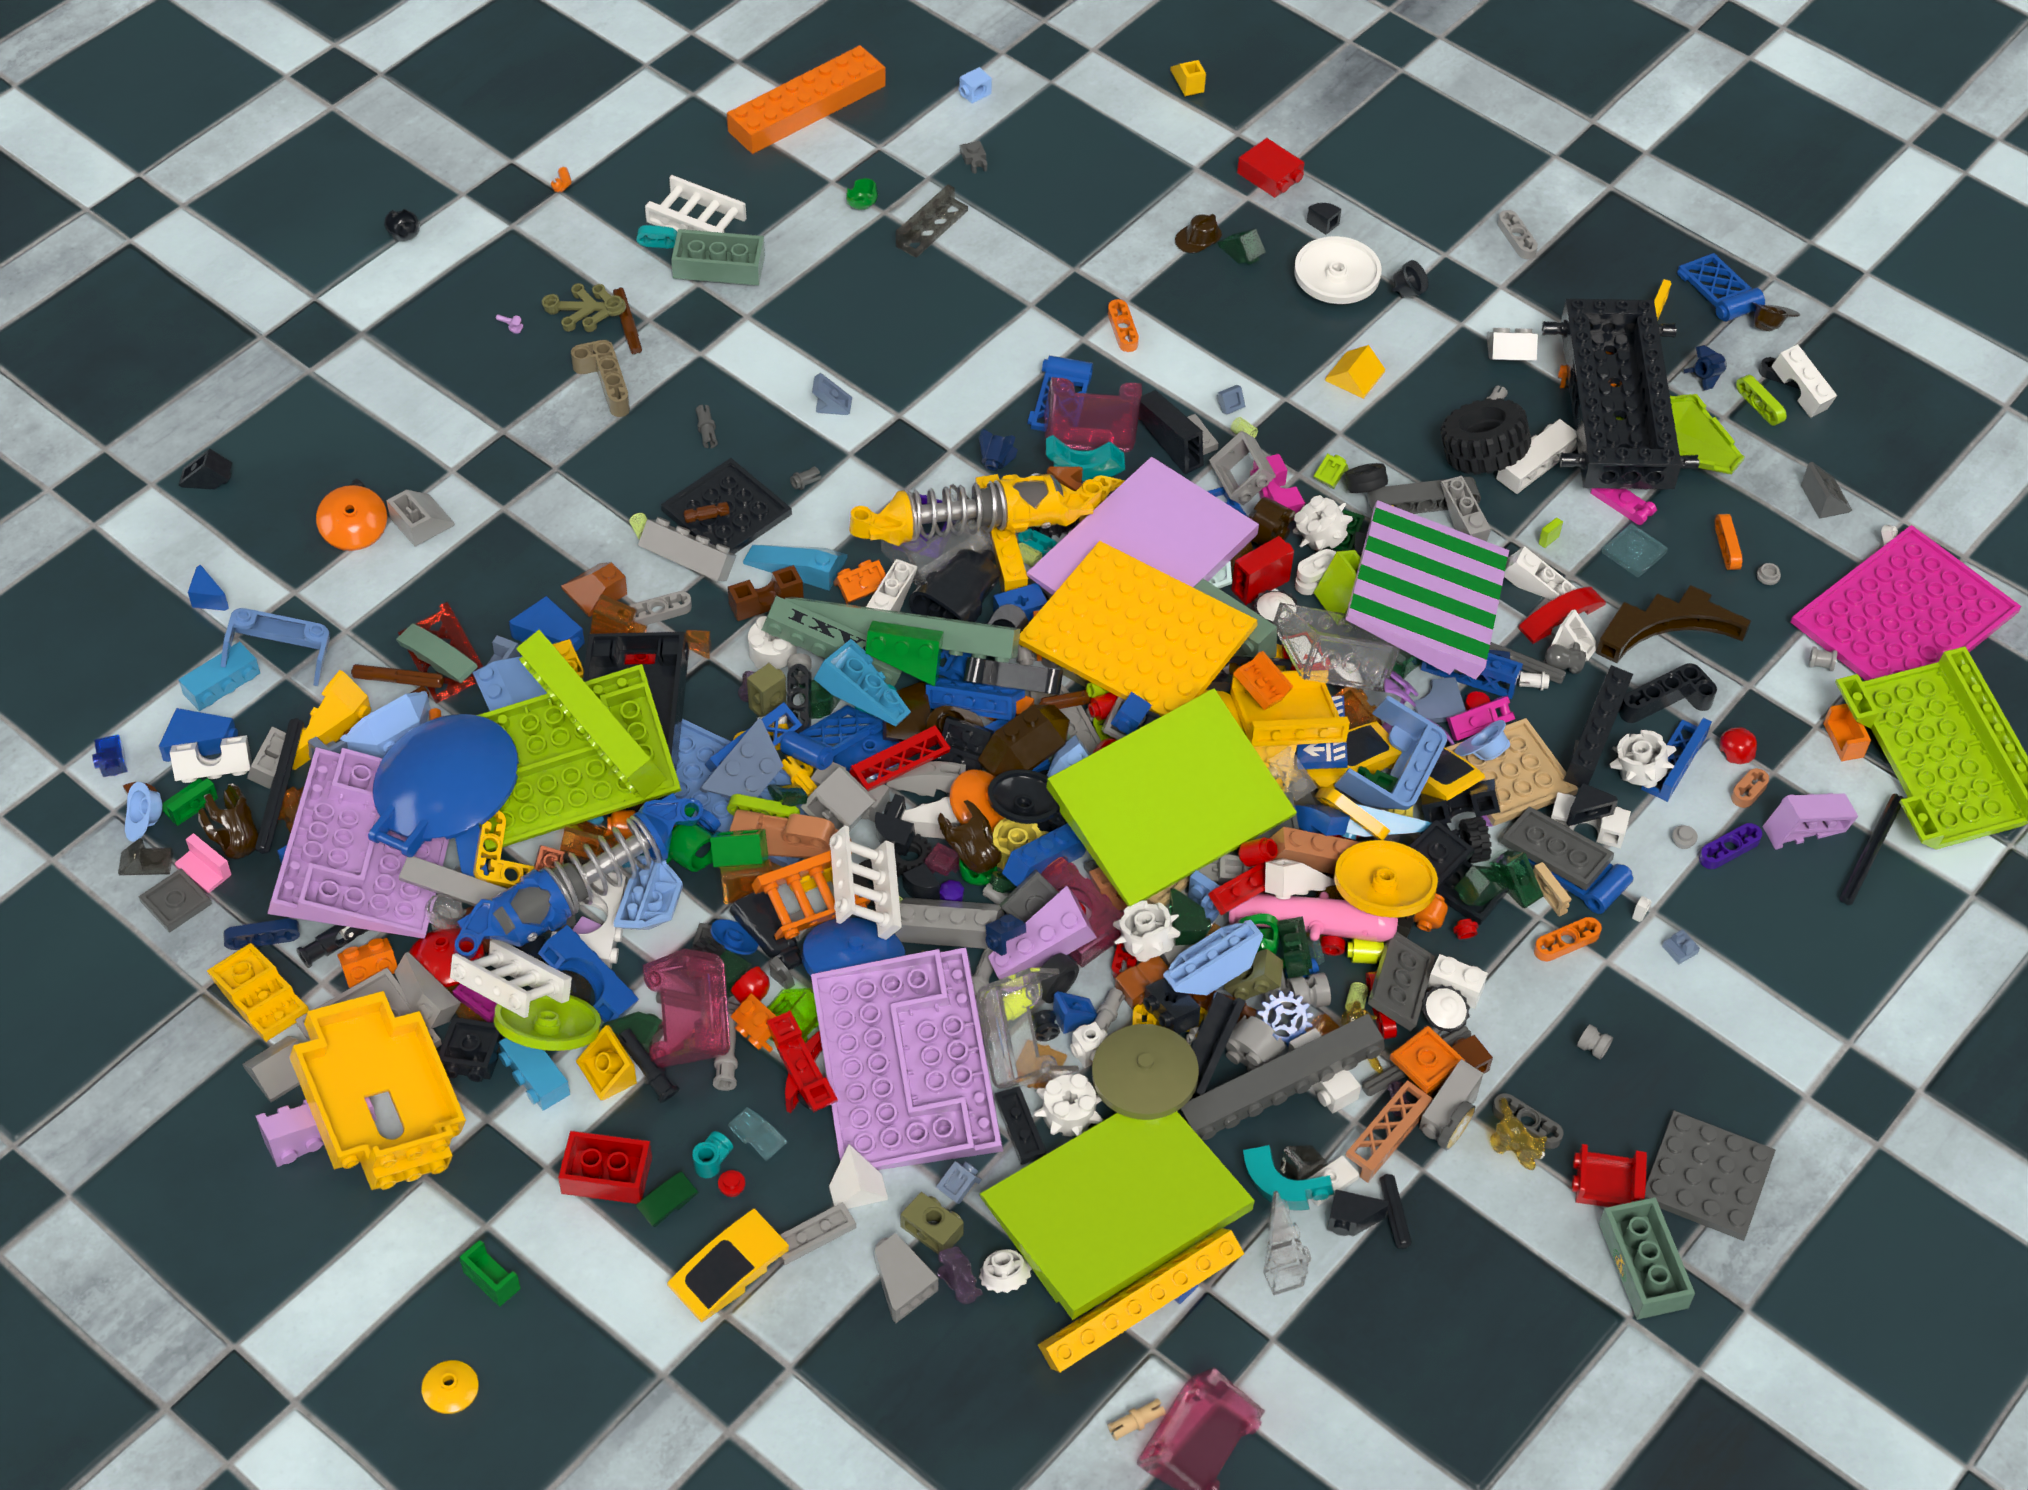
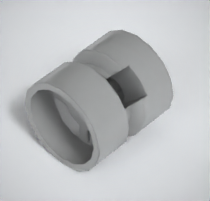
M1325 973L1310 974L1307 979L1303 976L1287 979L1286 986L1287 989L1293 991V998L1295 999L1298 995L1303 997L1301 1004L1307 1002L1315 1008L1330 1005L1331 992Z

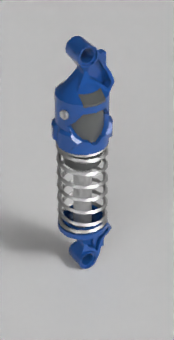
M674 793L662 800L645 802L638 812L626 820L633 834L631 837L625 840L619 829L612 827V832L619 844L610 848L605 838L598 835L597 839L604 853L597 857L588 844L583 845L584 851L590 859L581 866L575 854L569 852V858L572 863L561 865L560 862L555 861V867L552 869L544 867L539 871L533 869L523 875L519 883L505 891H501L492 899H481L469 915L457 921L461 931L455 940L454 952L470 960L476 956L484 939L499 940L521 947L530 941H534L546 931L553 932L565 925L568 918L574 915V913H578L581 901L588 905L593 903L594 896L592 890L601 896H606L608 892L607 882L615 887H621L622 874L631 879L636 878V865L644 870H649L651 860L655 863H661L668 859L673 827L675 825H696L703 814L702 803L691 798L677 799ZM688 807L694 808L697 811V816L688 817L684 809ZM643 852L646 857V866L636 858ZM628 861L631 864L632 874L622 867ZM615 870L617 874L618 883L612 880L607 874ZM601 879L604 891L597 888L593 882ZM463 941H469L473 944L474 948L470 952H463L460 950L459 944Z

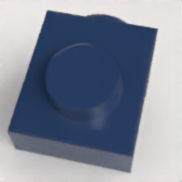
M1009 914L986 924L985 941L987 947L1001 956L1007 954L1006 941L1026 933V923Z

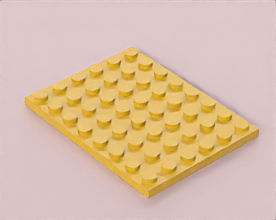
M1099 541L1020 633L1019 645L1124 700L1128 698L1131 692L1135 693L1152 705L1149 711L1155 712L1162 717L1202 695L1258 626L1257 619Z

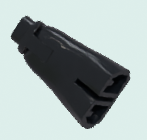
M764 891L758 894L753 892L733 903L730 907L731 915L758 943L769 958L773 959L777 956L788 970L803 963L795 937L788 940L785 937L776 940L774 935L782 927V924L768 894H765Z

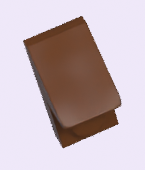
M1049 467L1047 469V474L1053 475L1059 483L1073 491H1077L1083 485L1081 483L1082 467Z

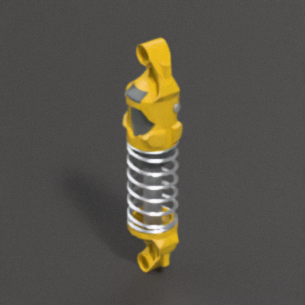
M1034 473L1026 478H1020L1016 474L1003 476L994 482L989 481L987 487L982 489L975 482L972 486V498L967 500L965 488L960 484L957 488V501H952L950 490L945 486L942 490L943 503H937L935 492L930 487L927 491L928 504L926 505L921 504V497L916 489L913 491L912 496L908 491L902 490L896 492L890 503L879 514L872 512L865 506L854 507L851 510L849 531L858 538L879 539L900 546L903 543L914 542L918 539L920 533L928 540L933 537L935 531L939 536L945 538L949 534L950 529L955 535L960 536L965 528L974 535L980 526L988 533L994 527L1000 531L1009 530L1011 533H1021L1032 526L1049 528L1051 525L1056 524L1068 526L1080 516L1093 514L1094 509L1101 503L1103 485L1098 480L1089 479L1077 491H1073L1059 483L1051 474L1040 475L1039 473ZM974 518L977 523L974 530L968 525L967 519ZM962 519L961 529L956 531L952 520ZM947 521L946 531L941 533L937 522ZM932 523L929 535L925 533L922 524Z

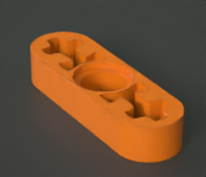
M1112 300L1108 305V317L1118 346L1122 351L1133 352L1138 348L1139 336L1129 307L1123 300ZM1125 323L1129 326L1127 328H1121L1118 326V324Z
M1717 514L1715 517V531L1726 569L1740 570L1742 567V553L1731 515Z
M1592 917L1578 920L1539 937L1534 947V954L1541 961H1552L1596 942L1600 936L1602 926L1597 919ZM1569 935L1573 937L1575 942L1565 943L1562 941L1561 936ZM1542 946H1544L1545 948L1551 947V950L1548 951V949H1542Z

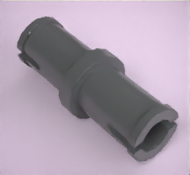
M699 405L696 408L699 421L697 427L702 435L703 446L709 448V442L710 448H714L717 446L718 441L714 431L716 425L712 420L710 407L705 405L704 412L703 405Z

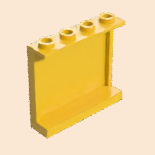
M1327 669L1281 671L1293 685V688L1282 701L1266 710L1256 702L1233 674L1230 694L1246 736L1253 747L1346 742L1350 722L1348 717H1340L1326 686Z

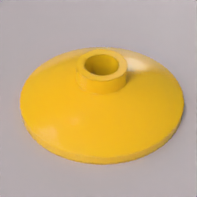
M456 1360L441 1362L432 1367L425 1375L421 1387L422 1396L425 1403L438 1413L453 1414L466 1409L477 1396L479 1389L477 1375L464 1362ZM448 1380L454 1381L453 1384L449 1386L444 1385V1383Z

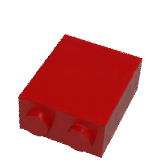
M1265 138L1239 157L1237 173L1276 198L1281 193H1285L1293 184L1301 181L1304 176V162L1275 142Z
M1278 536L1235 560L1231 591L1247 605L1258 598L1259 593H1264L1266 590L1272 591L1290 581L1294 555L1292 546Z

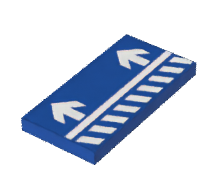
M1331 696L1339 716L1345 717L1344 696ZM1346 742L1297 745L1298 769L1348 768Z

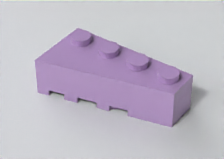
M1066 886L1026 922V933L1006 941L1007 954L1001 956L993 951L988 958L997 977L1007 988H1010L1038 972L1054 955L1059 953L1067 955L1097 937L1077 897Z

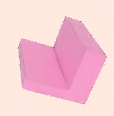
M194 833L186 839L189 852L175 862L177 869L182 868L207 893L213 891L232 875L227 860Z

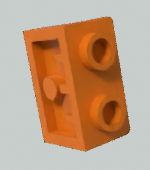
M867 560L860 563L857 569L851 571L850 568H847L837 573L838 576L833 583L835 586H839L847 604L876 592L886 576L879 560L874 562Z

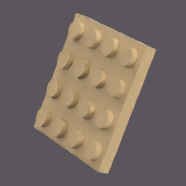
M1527 718L1505 726L1503 731L1510 742V747L1497 758L1487 761L1481 760L1473 753L1461 756L1484 773L1485 779L1481 781L1495 779L1501 812L1486 815L1493 826L1521 816L1529 806L1537 810L1555 803L1558 792L1574 796L1578 791L1577 786L1563 781L1566 771ZM1462 742L1449 746L1447 749L1454 752Z

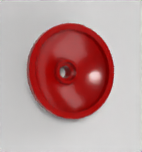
M444 927L427 933L424 939L420 938L409 950V953L444 987L460 984L450 978L452 954H455V940L461 931L459 927ZM463 941L459 944V948L463 952H470L474 948L473 944L469 941ZM482 943L476 956L470 959V961L484 957L485 952Z

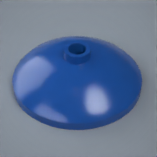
M883 730L875 735L870 734L835 755L834 763L846 767V770L850 773L852 765L900 742L883 740ZM897 763V764H895V765H893V766H891V767H889V768H892V767H895V766H899L900 763ZM879 773L868 778L877 780Z

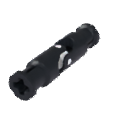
M334 925L316 936L315 941L303 948L298 947L296 951L304 965L310 968L312 963L324 955H331L353 941L357 936L369 930ZM338 933L343 937L342 939L335 940Z

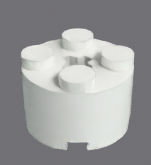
M759 617L748 633L749 657L758 669L770 663L776 669L781 670V668L788 666V658L793 654H797V646L762 631L761 629L767 617Z

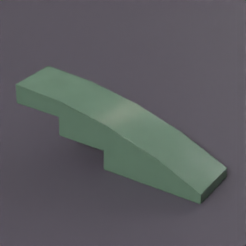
M414 623L396 639L400 646L414 652L418 659L431 664L436 672L459 683H462L478 667L476 663L460 651Z

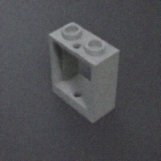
M1240 431L1209 460L1229 498L1243 506L1276 477L1256 439L1243 431ZM1250 452L1259 469L1241 486H1238L1230 469Z

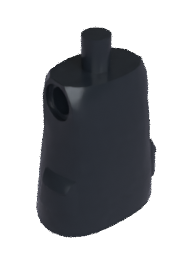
M961 549L941 569L928 573L909 597L912 613L976 622L982 613L984 599L993 590L1001 576L998 567L993 563L995 559L994 553L988 549H985L981 554L972 549Z

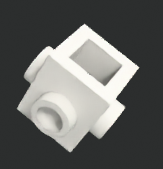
M1096 1022L1082 1025L1073 1032L1070 1048L1073 1055L1079 1059L1084 1068L1092 1065L1096 1050L1108 1037V1034L1104 1029H1100Z

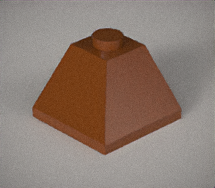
M612 562L599 563L561 586L562 590L588 617L627 595L626 577Z

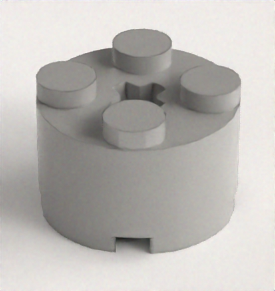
M1243 1016L1234 1027L1226 1044L1228 1051L1226 1057L1234 1064L1241 1062L1247 1066V1071L1249 1072L1278 1058L1285 1049V1045L1281 1038L1278 1041L1272 1035L1275 1031L1268 1024L1254 1016H1250L1249 1019Z

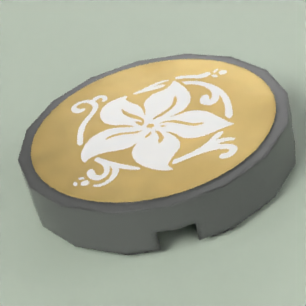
M1465 1101L1456 1108L1450 1116L1451 1121L1448 1126L1443 1127L1437 1141L1439 1146L1447 1151L1456 1143L1469 1124L1476 1108L1475 1105Z

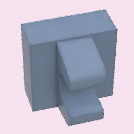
M1234 385L1218 392L1217 399L1222 413L1227 415L1246 407L1241 386Z
M1683 929L1665 940L1662 946L1678 965L1697 955L1700 947Z

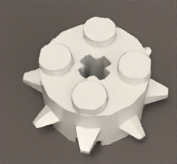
M1320 495L1313 497L1294 517L1296 528L1293 529V533L1302 535L1304 538L1299 546L1303 547L1308 544L1311 549L1321 551L1328 546L1332 549L1342 543L1348 534L1346 531L1347 524L1353 520L1352 516L1342 513L1346 503L1344 502L1338 506L1332 499L1323 498Z
M1640 730L1641 734H1631L1630 737L1627 734L1619 741L1617 747H1612L1618 753V758L1610 763V767L1620 769V776L1624 781L1646 788L1655 787L1657 782L1666 776L1668 769L1674 768V765L1668 762V757L1676 751L1675 746L1666 745L1663 737L1654 731Z
M1147 900L1139 901L1125 908L1121 920L1114 921L1113 926L1119 929L1122 934L1114 943H1123L1126 951L1135 956L1138 961L1146 962L1150 958L1160 956L1172 950L1174 938L1179 937L1181 934L1172 927L1171 923L1179 915H1170L1168 908L1162 903L1148 904Z
M1081 1074L1057 1075V1078L1047 1083L1046 1088H1038L1036 1091L1043 1100V1107L1034 1112V1115L1043 1116V1120L1048 1128L1051 1129L1050 1134L1052 1135L1062 1132L1063 1136H1079L1088 1130V1126L1091 1123L1099 1124L1103 1121L1096 1112V1104L1102 1100L1099 1095H1096V1091L1091 1083L1088 1082V1078Z

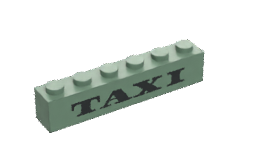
M778 596L775 597L761 629L771 636L783 639L794 646L801 647L826 659L850 639L866 651L867 635ZM871 656L874 660L872 664L878 672L882 671L886 677L884 680L886 684L895 686L902 671Z

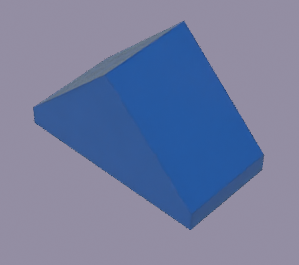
M201 565L197 566L188 590L192 608L222 611L229 609L225 593Z
M1059 991L1054 994L1053 1012L1063 1034L1095 1021L1098 1014L1089 998Z

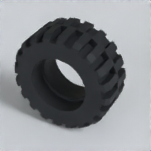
M1488 398L1484 401L1477 400L1471 404L1462 405L1460 409H1455L1451 412V415L1445 418L1440 429L1447 462L1454 469L1467 474L1470 472L1474 474L1486 472L1489 474L1496 470H1504L1507 466H1513L1518 460L1521 461L1532 443L1525 410L1511 400L1505 401L1503 398H1497L1496 400Z

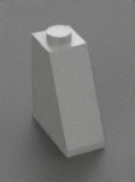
M1461 1059L1423 1114L1419 1129L1428 1138L1438 1141L1443 1127L1448 1126L1451 1121L1450 1116L1462 1102L1468 1101L1473 1104L1476 1101L1484 1073Z
M896 1233L878 1242L875 1247V1264L892 1320L897 1323L938 1291V1277Z

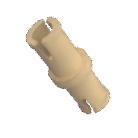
M1156 1398L1137 1410L1133 1408L1129 1410L1128 1415L1113 1423H1109L1108 1429L1110 1433H1114L1112 1435L1114 1440L1117 1441L1136 1429L1140 1431L1145 1428L1144 1425L1166 1415L1164 1407H1160V1400Z

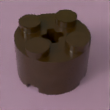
M1263 497L1254 507V510L1257 511L1254 517L1249 516L1250 519L1259 524L1258 534L1251 541L1260 546L1278 536L1285 541L1290 534L1288 525L1293 520L1295 511L1270 498Z

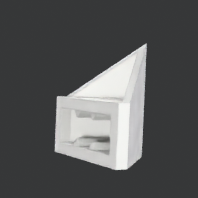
M1572 610L1560 625L1551 645L1559 644L1572 650L1573 644L1578 642L1580 649L1586 652L1585 661H1588L1596 651L1598 643L1577 611Z
M848 1144L829 1185L833 1205L836 1206L843 1202L846 1208L849 1209L888 1200L882 1174Z

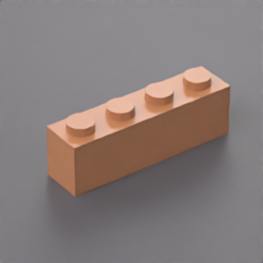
M1282 827L1269 838L1275 841L1278 848L1277 857L1273 860L1285 858L1303 863L1319 872L1330 874L1335 873L1336 863L1340 855L1349 847L1361 843L1288 827Z

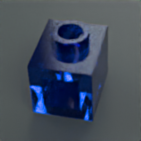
M120 735L94 740L96 754H92L95 769L100 768L103 777L116 776L128 772L125 751Z

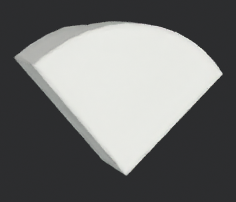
M1883 526L1881 530L1883 544L1886 545L1897 536L1898 530L1895 526Z
M1645 896L1640 898L1632 919L1639 922L1643 920L1652 902Z

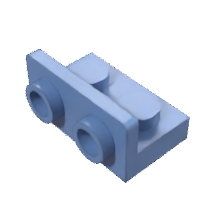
M1196 870L1190 876L1188 899L1195 911L1200 912L1199 918L1205 927L1208 923L1212 924L1219 915V911L1208 896V893L1219 887V885Z

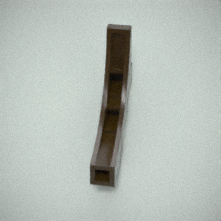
M1690 585L1679 603L1657 593L1646 612L1624 602L1601 636L1596 654L1618 663L1626 652L1638 643L1655 635L1682 630L1708 631L1726 635L1743 642L1751 620L1710 602L1711 594Z

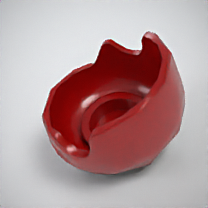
M1743 727L1730 728L1720 737V752L1726 754L1727 761L1730 763H1749L1756 756V737L1752 732Z
M756 966L746 972L734 984L731 992L739 1003L745 1001L750 994H753L761 1001L768 993L770 987L769 977L759 966Z

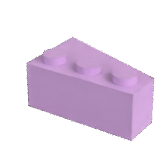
M1845 793L1788 795L1782 799L1781 804L1762 827L1776 850L1782 848L1783 843L1795 841L1796 844L1804 843L1803 838L1816 835L1817 839L1846 832L1858 818V815Z

